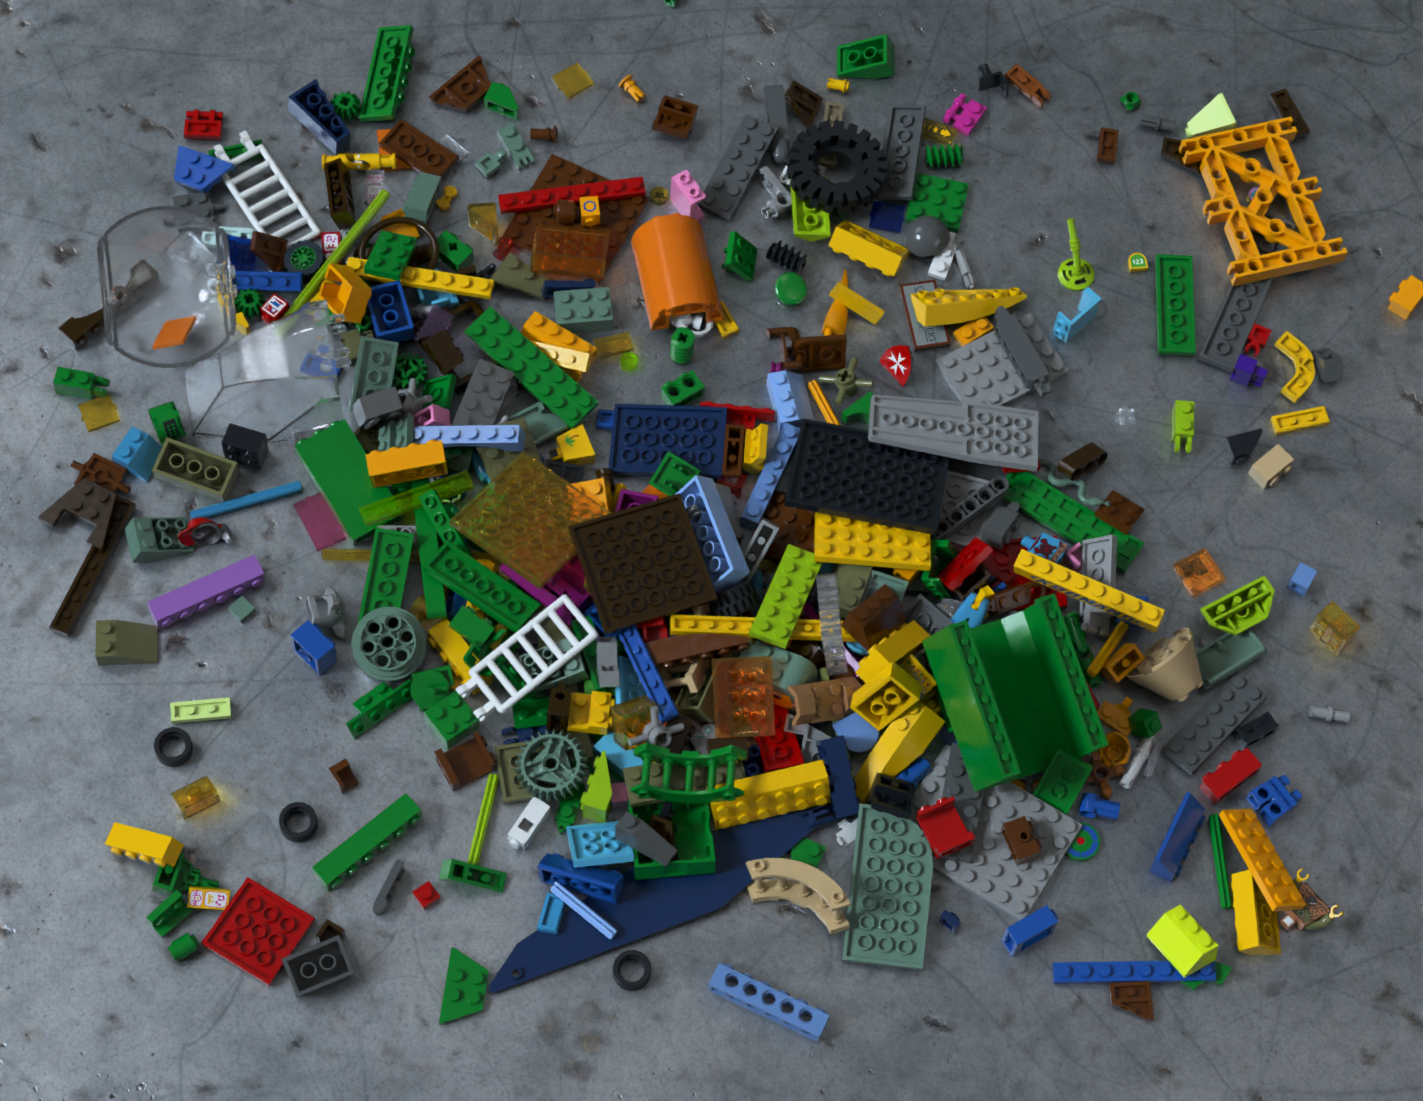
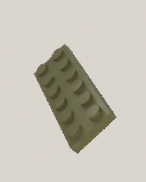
M738 761L736 764L735 780L746 778L742 761ZM651 763L650 785L662 788L664 770L662 764ZM728 764L720 765L717 768L716 785L726 783ZM643 765L623 768L622 771L630 807L664 802L652 798H641L638 794L630 792L631 787L641 783ZM673 766L670 789L685 791L686 768ZM697 767L694 769L693 791L707 790L708 767Z

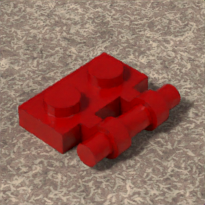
M199 109L186 111V118L193 119H185L184 139L221 140L222 120L216 119H223V112H216V110H210V112L200 111Z

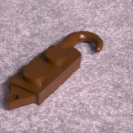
M1032 580L990 595L991 599L989 600L988 610L993 611L994 614H1001L1020 607L1030 601L1031 589L1039 587L1041 593L1038 598L1045 596L1046 587Z

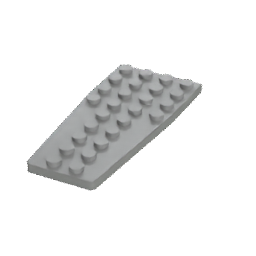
M872 395L868 440L968 462L1037 471L1039 411L983 403Z

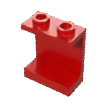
M954 796L950 798L943 797L936 802L937 804L932 806L925 805L917 812L916 819L937 860L972 845L975 840L972 831H967L954 806Z

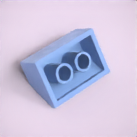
M787 370L768 373L766 384L773 410H775L779 433L784 423L801 428L802 418L815 421L803 375Z

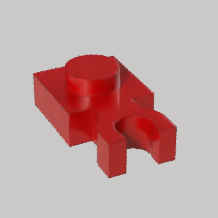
M1254 323L1247 339L1250 343L1247 344L1244 352L1248 353L1249 349H1254V357L1257 358L1260 347L1264 348L1272 330Z

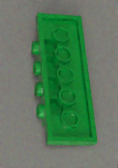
M411 25L379 27L359 113L361 122L393 120L396 108H400L401 103L405 102L404 89L409 85L407 75L412 71L410 61L411 58L415 57V49L411 45L414 28Z

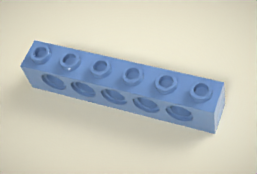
M718 964L708 984L709 991L816 1042L819 1041L830 1016L824 1009L819 1007L813 1008L808 1005V1002L800 998L796 1000L790 997V994L784 990L777 991L771 988L772 986L765 981L758 982L754 980L748 973L742 972L741 974L735 971V968L729 964ZM729 980H735L738 983V985L735 987H731L727 984V982ZM751 988L756 991V994L750 996L745 991ZM767 997H771L774 999L775 1002L773 1004H767L765 1003L764 999ZM790 1006L793 1012L785 1013L782 1008ZM809 1015L812 1020L805 1022L801 1019V1016Z

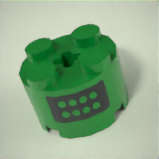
M174 401L148 409L152 425L158 434L157 438L161 445L164 444L166 437L176 440L186 436Z

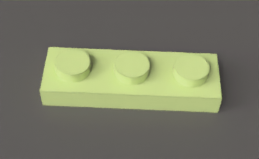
M230 697L170 703L172 724L232 718Z

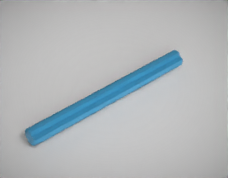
M295 481L190 511L191 519L196 517L209 518L302 491V485L300 481Z

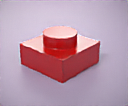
M429 881L412 892L424 910L441 899Z

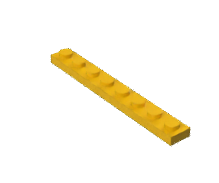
M348 257L346 266H349L361 279L383 283L397 281L365 274L364 266L367 260ZM406 266L400 279L402 286L489 300L491 299L494 287V280L410 266Z

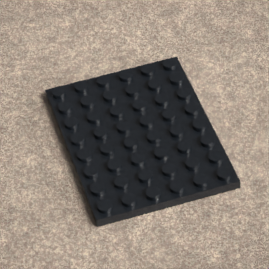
M802 418L784 506L936 535L949 457L871 442L868 440V431Z

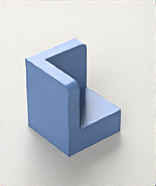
M1300 562L1287 588L1304 596L1317 571Z

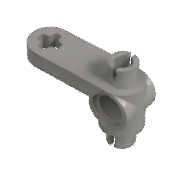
M764 166L758 169V180L773 197V199L767 201L765 207L761 208L762 215H765V218L770 216L774 218L787 216L789 211L792 210L791 194L768 167Z

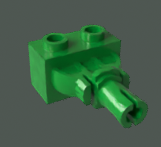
M181 852L174 867L166 865L164 868L159 866L152 891L170 896L176 890L180 893L189 891V886L217 888L219 881L202 877L200 875L201 870L194 868L188 860L184 859L185 853Z

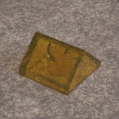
M495 202L469 204L467 206L468 226L494 245H497L498 224Z
M207 775L170 793L184 820L220 802L218 792Z

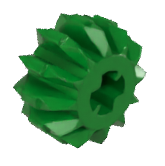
M349 90L347 93L340 91V95L334 94V99L330 101V104L332 103L335 112L341 117L342 121L347 118L351 121V117L357 118V113H360L361 102L355 93L350 94Z
M248 287L247 291L241 289L240 294H236L234 307L237 308V313L242 312L245 318L249 316L250 319H253L254 315L260 316V308L265 304L266 299L262 292L258 293L257 288L251 291Z

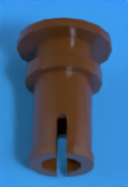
M554 125L553 129L547 127V129L531 128L530 139L547 140V142L553 140L554 144H556L558 140L557 126Z

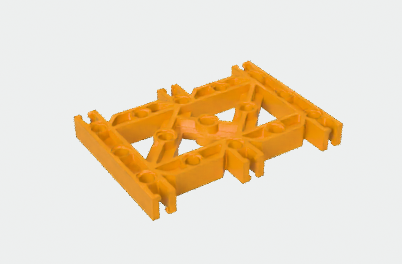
M1291 116L1181 141L1179 153L1183 154L1185 152L1182 158L1184 165L1202 161L1200 171L1212 198L1205 201L1202 209L1204 215H1208L1209 212L1207 218L1208 225L1226 221L1224 231L1236 261L1230 262L1227 269L1228 276L1234 273L1231 279L1233 287L1344 262L1348 253L1346 247L1340 251L1343 243L1342 237L1323 241L1326 232L1313 203L1319 200L1322 189L1318 187L1314 190L1316 184H1318L1316 176L1298 180L1301 172L1288 143L1294 141L1297 133L1295 126L1290 129L1293 122ZM1264 147L1274 172L1262 167L1258 160L1254 158L1245 159L1236 153ZM1226 169L1239 174L1244 182H1255L1260 185L1248 208L1239 204ZM1276 194L1285 197L1299 233L1285 227L1284 222L1280 219L1271 220L1264 216ZM1250 229L1264 235L1265 240L1269 243H1280L1290 249L1260 255Z

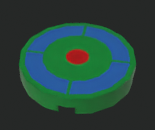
M1079 822L1082 824V827L1065 855L1074 861H1088L1098 852L1100 837L1094 827L1087 823Z

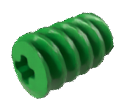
M947 144L946 149L944 145H940L939 149L936 145H933L932 149H930L929 145H926V164L929 163L930 167L933 168L934 163H936L938 168H940L941 162L944 163L945 167L951 162L952 167H954L956 161H958L959 166H962L963 145L961 144L959 148L958 144H954L953 149L950 144Z
M686 327L677 328L671 336L670 357L678 364L688 363L693 357L695 336L690 329Z

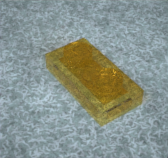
M629 332L593 339V345L597 348V359L634 351Z

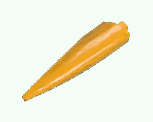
M844 270L840 283L849 288L847 270ZM834 299L825 317L821 333L824 336L844 335L849 308Z

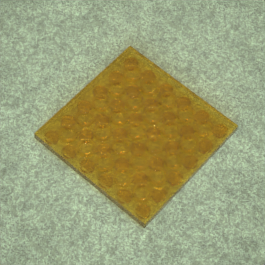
M523 451L452 517L449 525L541 589L577 554L568 526L608 515L611 512Z

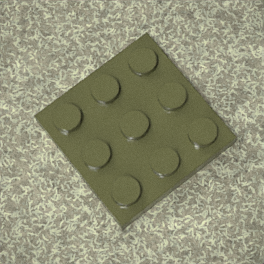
M524 417L496 424L520 425L526 433L524 451H505L476 446L491 484L514 479L534 469L537 472L543 471L545 468Z
M525 742L494 746L503 804L528 801L533 798L532 792L528 794L526 787L522 788V781L517 779V776L520 774H517L515 771L519 767L515 764V761L521 760L517 757V753L523 754L520 746L526 748ZM545 746L539 747L531 755L530 759L533 761ZM549 759L546 762V767L549 769L554 768L557 761ZM538 781L537 784L544 788H555L557 784Z

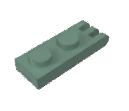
M514 123L497 129L498 136L518 170L522 169L520 162L525 167L529 166L527 159L531 164L535 163L531 152Z

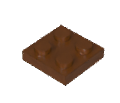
M1112 490L1103 501H1110L1108 503L1110 506L1102 504L1096 510L1094 516L1127 535L1142 516L1145 509Z

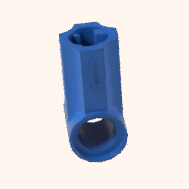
M919 757L894 778L913 783L915 788L918 785L917 783L932 769L927 760Z
M1093 793L1082 794L1079 809L1081 816L1087 818L1098 816L1117 821L1120 803L1100 799L1098 795Z

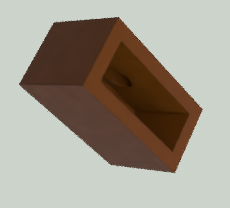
M1025 816L1002 825L1001 832L1016 865L1039 857L1042 850L1041 843L1038 838L1035 839L1032 833L1034 832L1033 825L1030 821H1027Z

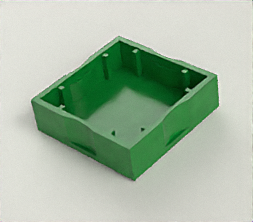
M628 798V813L649 825L652 815L660 814L664 802L630 807ZM672 802V811H675L673 821L677 822L675 837L679 861H670L666 867L633 849L635 880L715 873L716 860L713 836L710 831L709 803Z

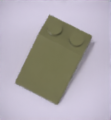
M96 620L95 657L98 666L158 664V627L121 620Z

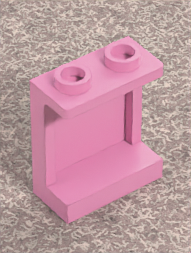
M684 170L671 177L670 200L681 215L690 216L698 222L704 220L705 214L697 203L704 200L706 195L689 171Z

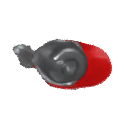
M207 517L191 519L187 529L178 534L179 541L186 546L214 544L220 539H224L226 543H235L227 525L217 524Z

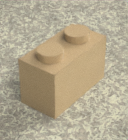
M1277 444L1251 466L1248 474L1265 489L1268 485L1273 486L1279 480L1278 477L1280 475H1286L1291 471L1294 458Z

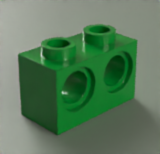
M693 370L688 373H682L676 380L666 382L661 388V397L665 403L675 406H687L704 396L705 386ZM691 384L693 387H687L686 385ZM671 393H676V394H678V395H677V396H671L670 394H671Z

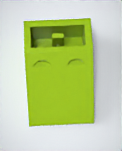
M602 751L600 757H596L594 773L590 774L587 782V792H583L580 801L582 803L580 810H583V818L598 823L607 821L612 808V789L605 751Z

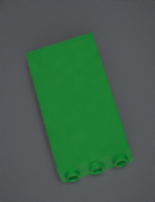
M345 419L341 421L336 420L327 429H320L308 439L303 438L296 443V455L353 546L373 536L377 525H392L403 519V511L388 487H372L367 467L366 452Z

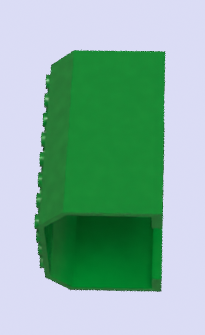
M1055 593L1037 598L1032 606L1005 618L970 628L968 621L964 620L948 625L922 641L974 792L1045 771L1059 747L1081 758L1109 745Z

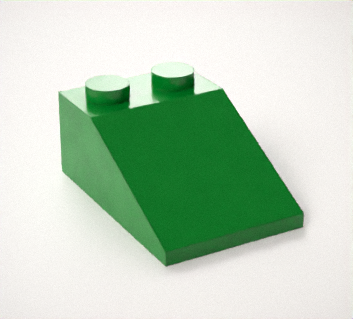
M887 34L837 46L838 77L880 79L895 75V46Z

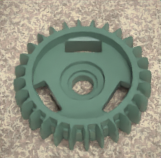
M555 728L552 734L549 733L548 729L545 730V735L538 731L539 737L535 738L531 735V742L525 740L526 748L520 746L523 754L517 753V757L521 760L515 761V764L519 766L515 771L517 774H520L517 776V779L522 781L521 786L522 788L526 787L528 794L532 792L533 797L539 794L541 801H543L545 796L548 802L551 801V797H554L556 802H558L559 796L566 800V793L573 796L572 789L574 788L579 791L577 783L584 784L581 777H587L586 772L583 771L589 770L588 765L584 764L589 762L588 758L584 757L587 755L586 750H581L583 748L582 743H578L576 737L572 739L571 733L565 736V732L561 730L558 735ZM544 745L545 748L532 761L530 759L531 755ZM573 750L577 762L575 768L570 766L567 751ZM549 759L557 761L556 766L552 769L546 767V762ZM538 781L557 784L555 788H544L537 784Z

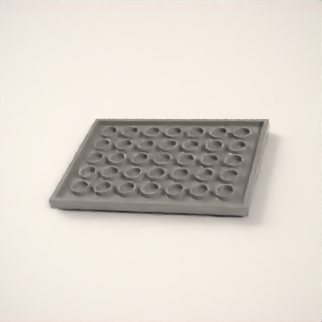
M947 743L931 766L932 770L926 774L914 793L909 819L919 827L920 825L916 819L919 809L925 805L932 806L937 804L936 802L942 798L951 746ZM1012 782L1004 783L983 791L971 863L945 858L937 860L933 856V870L1016 921H1020L1028 915L1082 827V824ZM1025 816L1027 821L1032 823L1034 828L1032 833L1035 839H1039L1042 850L1038 858L1016 865L1001 832V828L1004 823Z

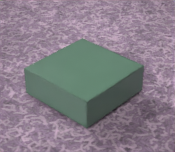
M243 596L228 607V611L240 623L256 611Z

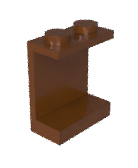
M477 731L473 732V739L451 750L443 752L440 748L434 751L435 760L452 791L495 771L496 758L492 752H488L486 749L488 745L484 736H479Z

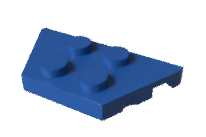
M179 145L174 180L180 185L206 193L213 185L223 180L222 176L229 170L233 172L236 167L232 163Z

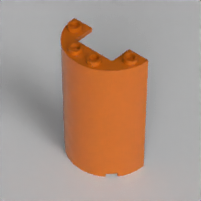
M674 213L671 215L655 216L641 225L634 232L631 244L651 331L669 328V317L705 312L706 323L724 320L701 224L690 216Z

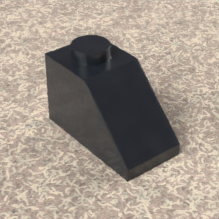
M1262 428L1226 437L1223 447L1230 465L1236 463L1241 465L1249 460L1262 435Z

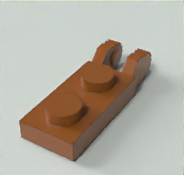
M1018 64L1014 65L1004 74L1008 82L1031 99L1038 107L1044 105V101L1040 96L1047 101L1052 98L1049 91Z

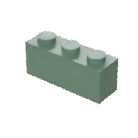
M419 172L417 179L414 178L412 190L408 192L407 202L404 201L402 212L405 213V217L417 219L424 224L427 223L440 192L441 176Z

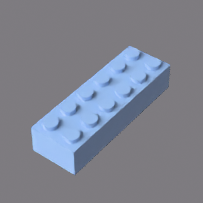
M696 475L676 494L680 493L685 509L696 504L700 510V515L692 518L690 523L715 592L721 593L734 587L750 571L713 479Z

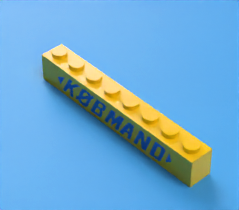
M1021 549L1015 561L1014 573L1154 633H1157L1165 615L1164 609Z

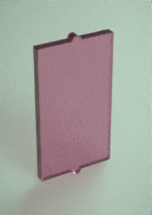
M320 493L311 497L306 496V499L293 504L317 552L329 546L333 547L334 544L346 539L337 519Z

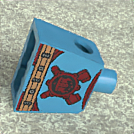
M1041 533L1036 540L1025 535L1020 543L1028 549V552L1058 565L1070 546L1045 533Z

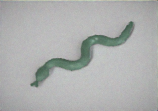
M1039 459L1040 465L1049 467L1047 476L1048 481L1052 485L1058 487L1072 484L1078 485V498L1082 503L1089 504L1092 507L1101 506L1102 504L1110 506L1108 504L1110 501L1103 502L1100 498H1086L1087 486L1082 479L1079 478L1075 481H1070L1068 478L1057 479L1055 478L1056 466L1053 462Z

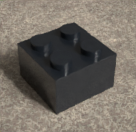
M229 423L221 442L225 458L245 465L249 469L261 470L269 452L266 434Z

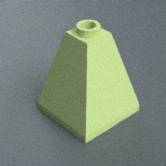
M1222 93L1218 94L1187 123L1188 128H1185V132L1188 138H1194L1237 128L1236 120Z

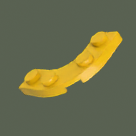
M1286 331L1275 342L1274 346L1294 363L1295 375L1282 388L1281 393L1293 403H1296L1313 382L1315 376L1314 358L1310 350L1300 340Z

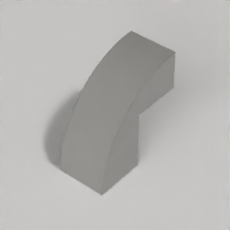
M615 636L597 637L595 640L599 686L620 687Z

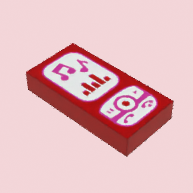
M321 232L322 251L326 260L340 244V232Z

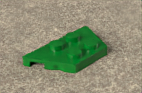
M451 947L439 1025H445L446 1022L455 1019L460 1020L468 1015L481 1013L484 1007L489 970Z

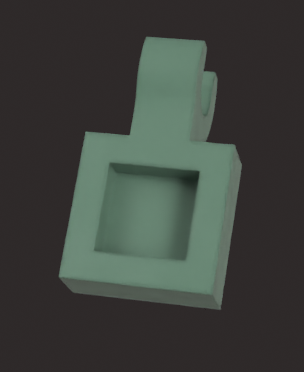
M503 148L494 155L489 152L477 160L475 166L488 178L501 168L500 163L508 159L506 156L507 152Z

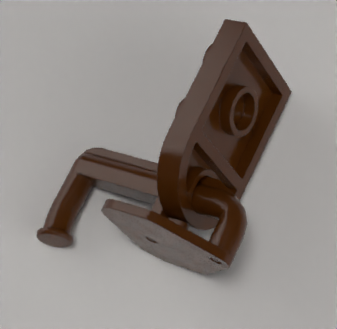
M794 327L765 329L766 336L769 339L772 336H780L779 361L781 362V371L790 369L814 371L845 368L846 334L800 338L799 330ZM784 335H788L791 347L786 346Z

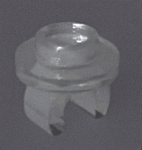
M1129 406L1118 408L1119 412H1116V416L1120 415V425H1125L1124 418L1126 416L1129 418L1130 423L1134 422V416L1130 414L1134 412V409H1130Z

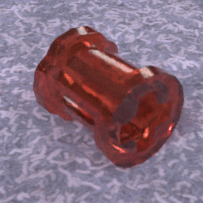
M500 237L498 247L493 251V256L500 261H504L510 249L514 247V242L507 237Z

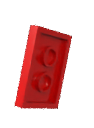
M975 537L935 578H940L945 587L951 591L958 589L962 585L963 580L967 576L972 575L976 571V567L990 557L993 549Z

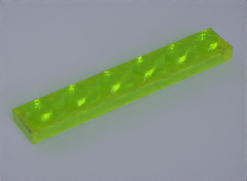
M465 470L359 508V512L367 527L423 507L419 497L431 489H435L440 499L444 500L473 490L474 484L468 471Z

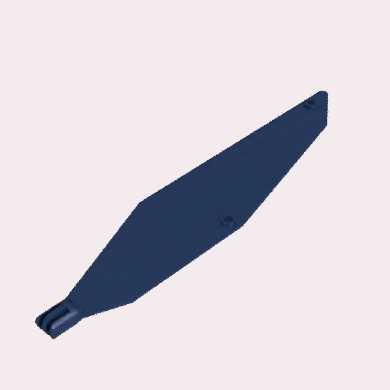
M829 803L808 811H793L712 831L716 860L715 873L635 880L634 866L621 874L624 878V885L617 904L590 896L582 900L617 929V933L612 939L606 937L575 910L570 908L563 913L558 934L537 930L517 943L490 983L489 991L491 993L502 991L721 909L754 881L746 866L747 861L763 858H781L812 830L835 822L836 819L833 816L832 809H829ZM514 973H519L517 977L513 976Z

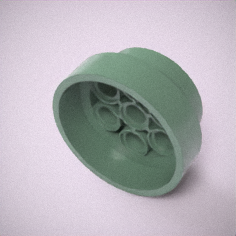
M397 607L375 609L366 614L354 630L352 652L355 661L368 676L375 680L387 683L405 680L412 676L411 673L419 670L426 658L428 648L426 633L417 618L404 609ZM391 619L399 621L398 626L394 629L388 626ZM378 624L380 627L379 631L375 634L370 633V626ZM405 633L413 635L410 642L402 641V636ZM386 638L393 639V645L389 648L383 646V641ZM367 643L374 644V650L370 653L364 651V646ZM406 652L407 659L405 661H398V653ZM380 657L388 658L386 666L381 667L378 665Z

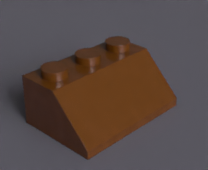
M884 584L853 609L841 626L868 652L874 644L878 645L884 637H888L894 630L902 626L906 619L899 597Z

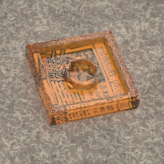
M1205 548L1172 565L1173 570L1192 598L1225 581L1224 575Z

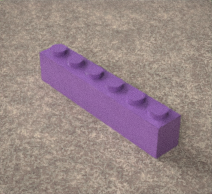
M252 555L148 601V608L158 629L166 628L175 621L189 618L193 613L207 610L211 605L223 603L231 596L241 595L249 588L259 587L265 582V574L256 556Z

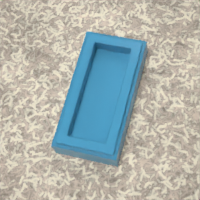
M547 892L537 926V930L540 932L558 934L566 903L554 893Z

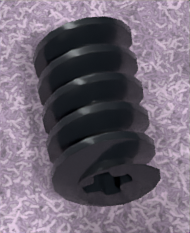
M781 240L777 243L774 242L767 252L766 259L772 258L773 263L778 262L780 267L784 265L786 270L791 268V272H797L800 275L807 262V254L800 257V250L794 254V247L787 250V243L782 247Z

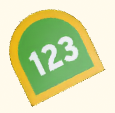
M1133 253L1128 259L1129 273L1148 270L1147 259L1143 254Z

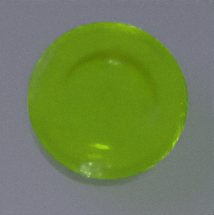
M626 352L620 356L619 365L624 371H634L638 366V358L634 353Z

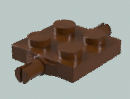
M93 453L91 458L84 464L73 460V463L70 465L71 468L80 471L74 485L85 478L114 493L120 490L129 494L131 491L130 486L122 483L128 472L127 468L98 454Z

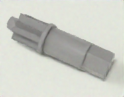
M959 249L954 255L961 271V276L967 288L970 287L971 290L976 289L977 281L974 272L971 269L965 251Z

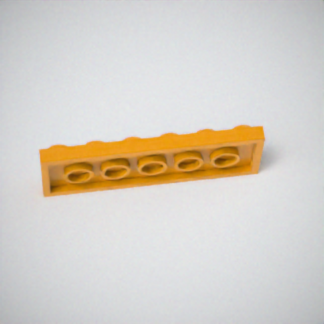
M1253 809L1222 810L1219 816L1272 912L1302 910L1306 903Z

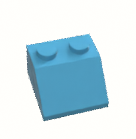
M132 426L112 454V460L114 463L127 468V473L147 483L153 475L152 469L162 446L149 434Z

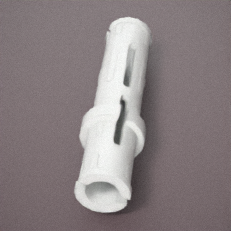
M1154 736L1151 738L1144 737L1139 747L1135 749V755L1119 782L1123 788L1131 789L1142 765L1150 757L1149 753L1157 741Z

